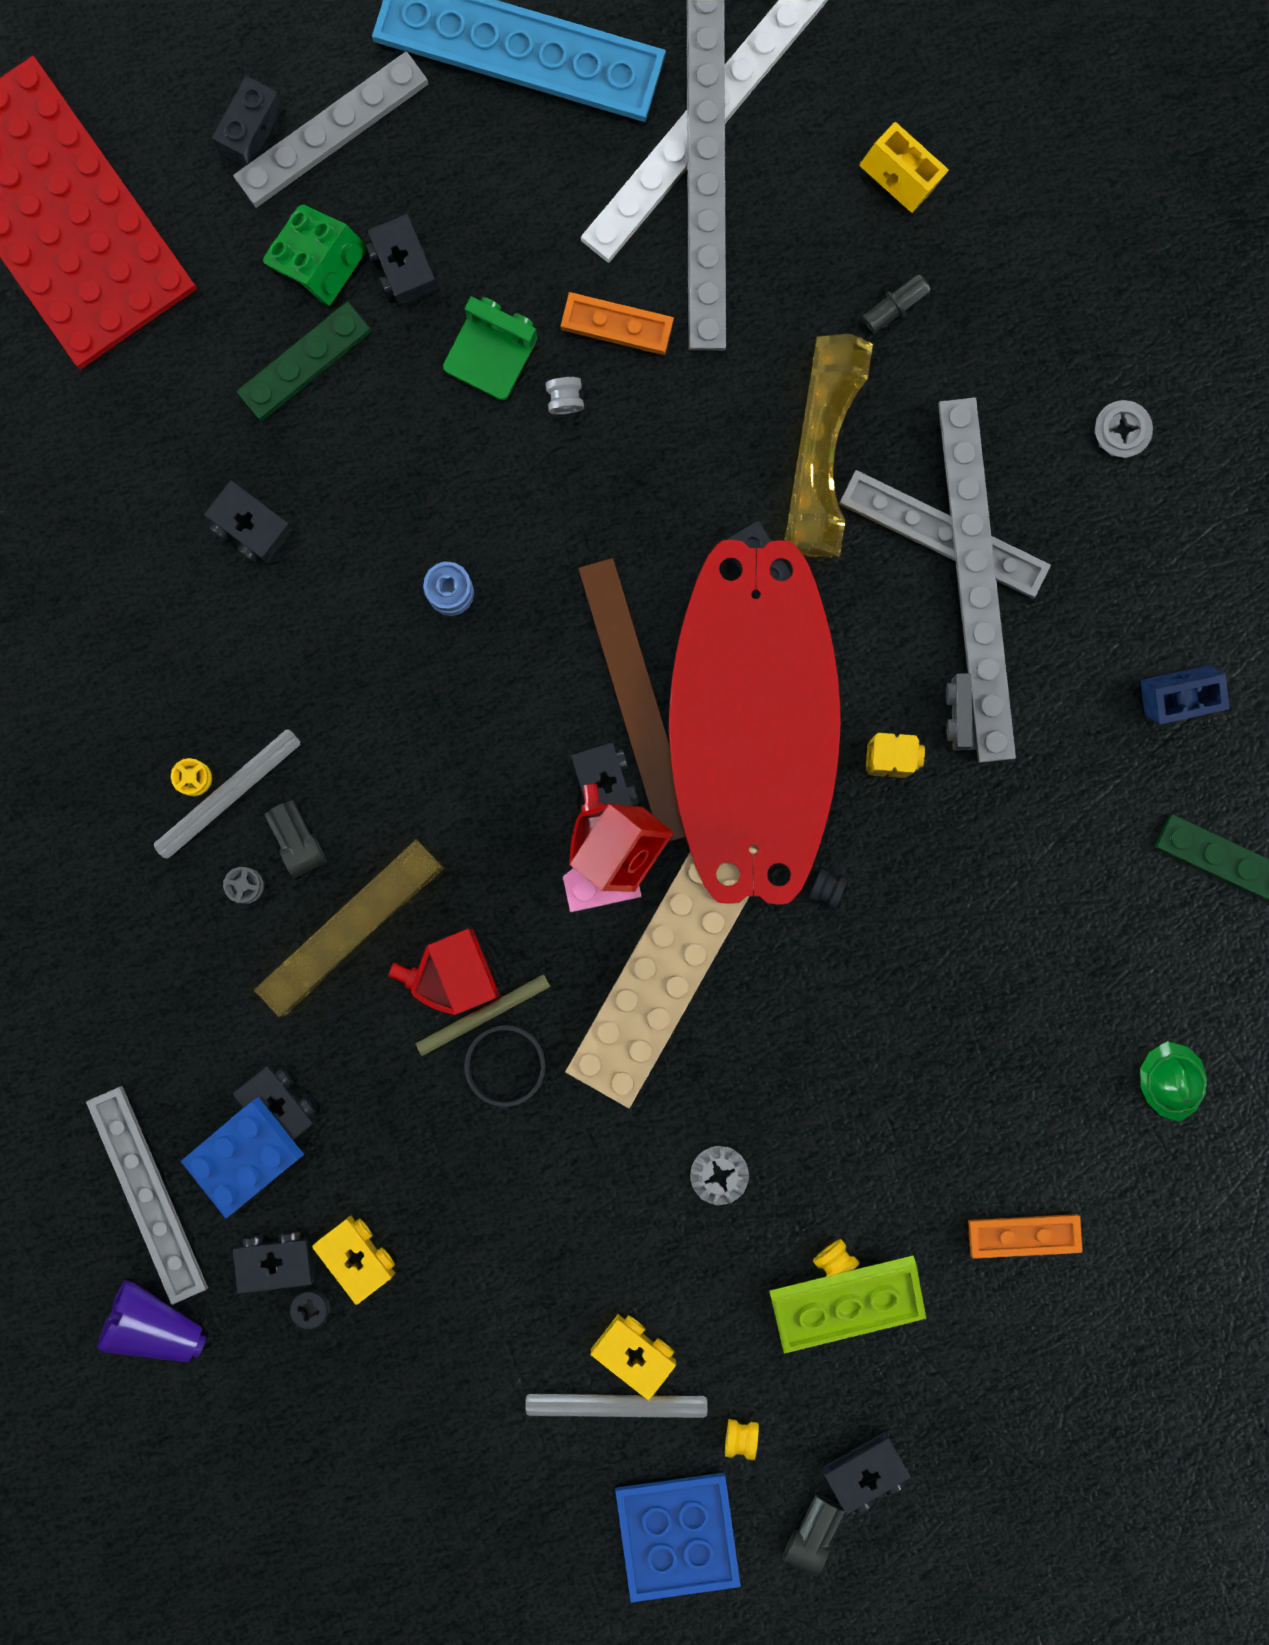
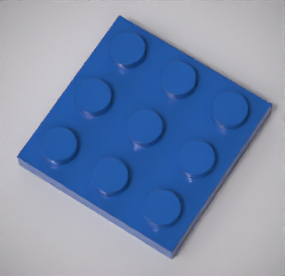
M725 1473L616 1488L631 1602L741 1587Z

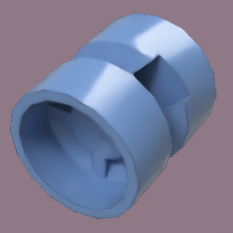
M442 562L429 569L424 578L423 588L433 608L437 612L449 616L458 615L467 610L473 601L474 589L470 577L464 568L453 562Z

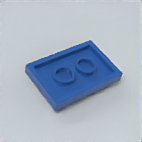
M257 1097L186 1156L181 1163L223 1216L227 1218L304 1154L260 1098Z

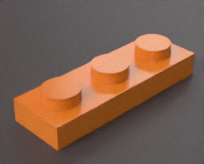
M569 292L561 322V330L665 355L674 317Z
M1078 1214L968 1220L970 1257L972 1259L1082 1253L1081 1221Z

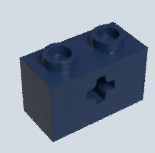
M1210 665L1140 680L1144 715L1158 724L1229 709L1226 674Z

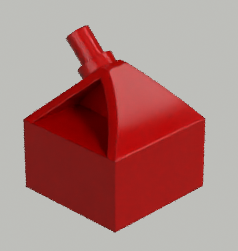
M597 784L584 785L585 804L582 805V813L577 817L574 827L569 865L601 891L635 892L674 832L643 807L618 804L604 805L603 802H599Z
M466 929L427 945L419 969L413 967L410 970L393 963L388 975L405 983V988L410 989L413 996L422 1003L453 1015L500 997L473 929Z

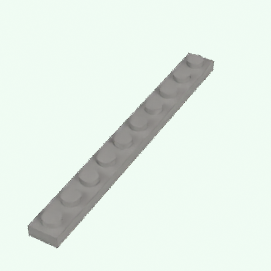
M687 0L688 350L724 351L726 349L724 0Z
M976 398L940 401L938 405L968 674L972 676V714L978 763L1015 759Z

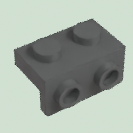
M956 674L951 679L952 683H947L946 687L947 705H952V719L947 720V740L952 741L953 751L976 750L972 714L971 674Z

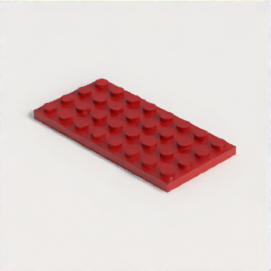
M31 56L0 78V257L75 365L81 370L197 290V287L36 58Z

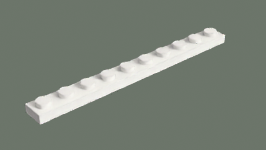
M778 0L725 64V123L828 0ZM687 110L581 236V241L608 263L687 170Z

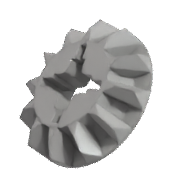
M1121 400L1107 405L1096 418L1094 434L1099 442V447L1107 451L1110 456L1126 459L1141 453L1147 447L1152 438L1153 425L1149 414L1142 406L1132 401ZM1121 416L1125 427L1137 428V430L1126 435L1124 442L1121 439L1120 433L1110 432L1118 427Z
M715 1146L704 1150L696 1157L691 1167L690 1177L693 1189L702 1200L714 1205L734 1202L744 1193L749 1181L748 1167L743 1157L735 1150L724 1146ZM713 1161H716L717 1166H720L722 1170L735 1169L726 1177L727 1184L725 1185L727 1190H724L717 1181L712 1183L711 1181L708 1183L704 1182L714 1175Z

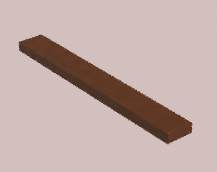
M611 558L578 568L652 815L674 832L668 842L685 838L686 834L675 792L671 749L614 560Z

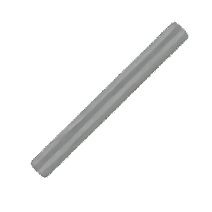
M285 730L157 840L154 843L155 850L163 858H170L300 745L299 739L290 730Z
M529 1394L526 1397L525 1408L526 1414L529 1416L704 1418L707 1416V1399L704 1396L653 1395L648 1401L642 1395Z

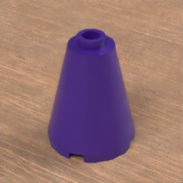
M124 1280L112 1304L111 1314L104 1324L97 1345L98 1350L104 1353L187 1363L192 1356L198 1358L206 1340V1337L201 1335L202 1327L134 1282Z

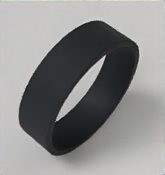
M497 1026L480 1034L470 1045L465 1058V1076L472 1091L483 1101L500 1107L515 1106L528 1100L540 1087L545 1075V1056L538 1041L527 1031L515 1026ZM510 1030L524 1035L534 1044L540 1057L541 1071L535 1087L527 1095L514 1101H498L486 1096L477 1088L471 1076L470 1059L475 1046L483 1037L495 1031Z

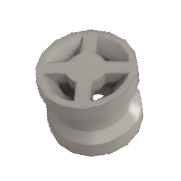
M563 377L546 382V391L551 395V401L548 404L549 413L557 415L571 414L584 409L583 400L579 397V390L582 388L580 378Z

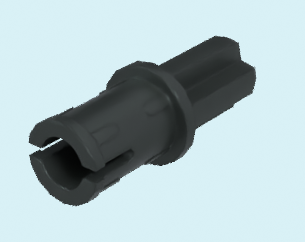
M916 275L895 292H887V298L862 315L868 328L876 334L878 330L897 316H905V310L929 293L930 287L927 281L921 275Z

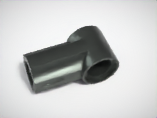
M293 800L282 803L265 813L267 821L281 846L279 850L281 857L293 878L327 862L322 848L313 833L310 834Z
M815 1494L799 1530H795L791 1535L782 1560L817 1577L822 1571L829 1555V1543L845 1512L844 1509L834 1501Z

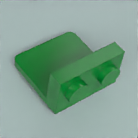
M300 205L270 246L263 258V262L269 268L301 283L320 302L330 306L367 252L365 243L345 223L306 205Z
M471 296L465 307L467 319L443 367L447 374L499 400H505L513 389L538 340L536 328L532 327L533 322L523 315L514 313L512 317L500 311L501 306L485 297L478 300Z

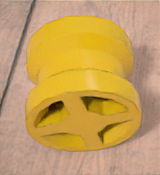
M188 758L176 763L172 769L171 780L173 786L179 792L189 796H199L205 793L211 786L212 775L207 765L196 759Z
M842 1239L829 1245L813 1260L818 1268L824 1269L827 1273L826 1277L855 1270L859 1265L855 1256H849L846 1252V1245Z
M728 1420L725 1457L733 1458L737 1454L744 1455L747 1460H755L759 1429L757 1422L742 1425L737 1420Z

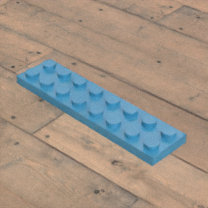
M383 0L372 34L373 42L643 122H646L666 56V50L498 0Z

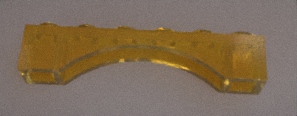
M852 334L820 336L816 340L785 541L792 542L807 557L840 556L845 519L839 509L834 490V451L846 412L856 394L868 379L873 344Z
M416 839L255 988L254 991L278 1017L286 1016L357 945L417 894L444 867Z

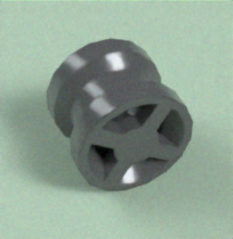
M237 867L226 875L223 888L226 895L232 901L249 904L256 901L262 895L264 881L256 870L247 867Z

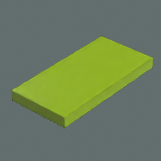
M914 1256L770 1291L784 1354L926 1319Z

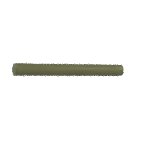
M543 974L417 1042L416 1046L420 1054L423 1056L546 990L550 985L545 975Z

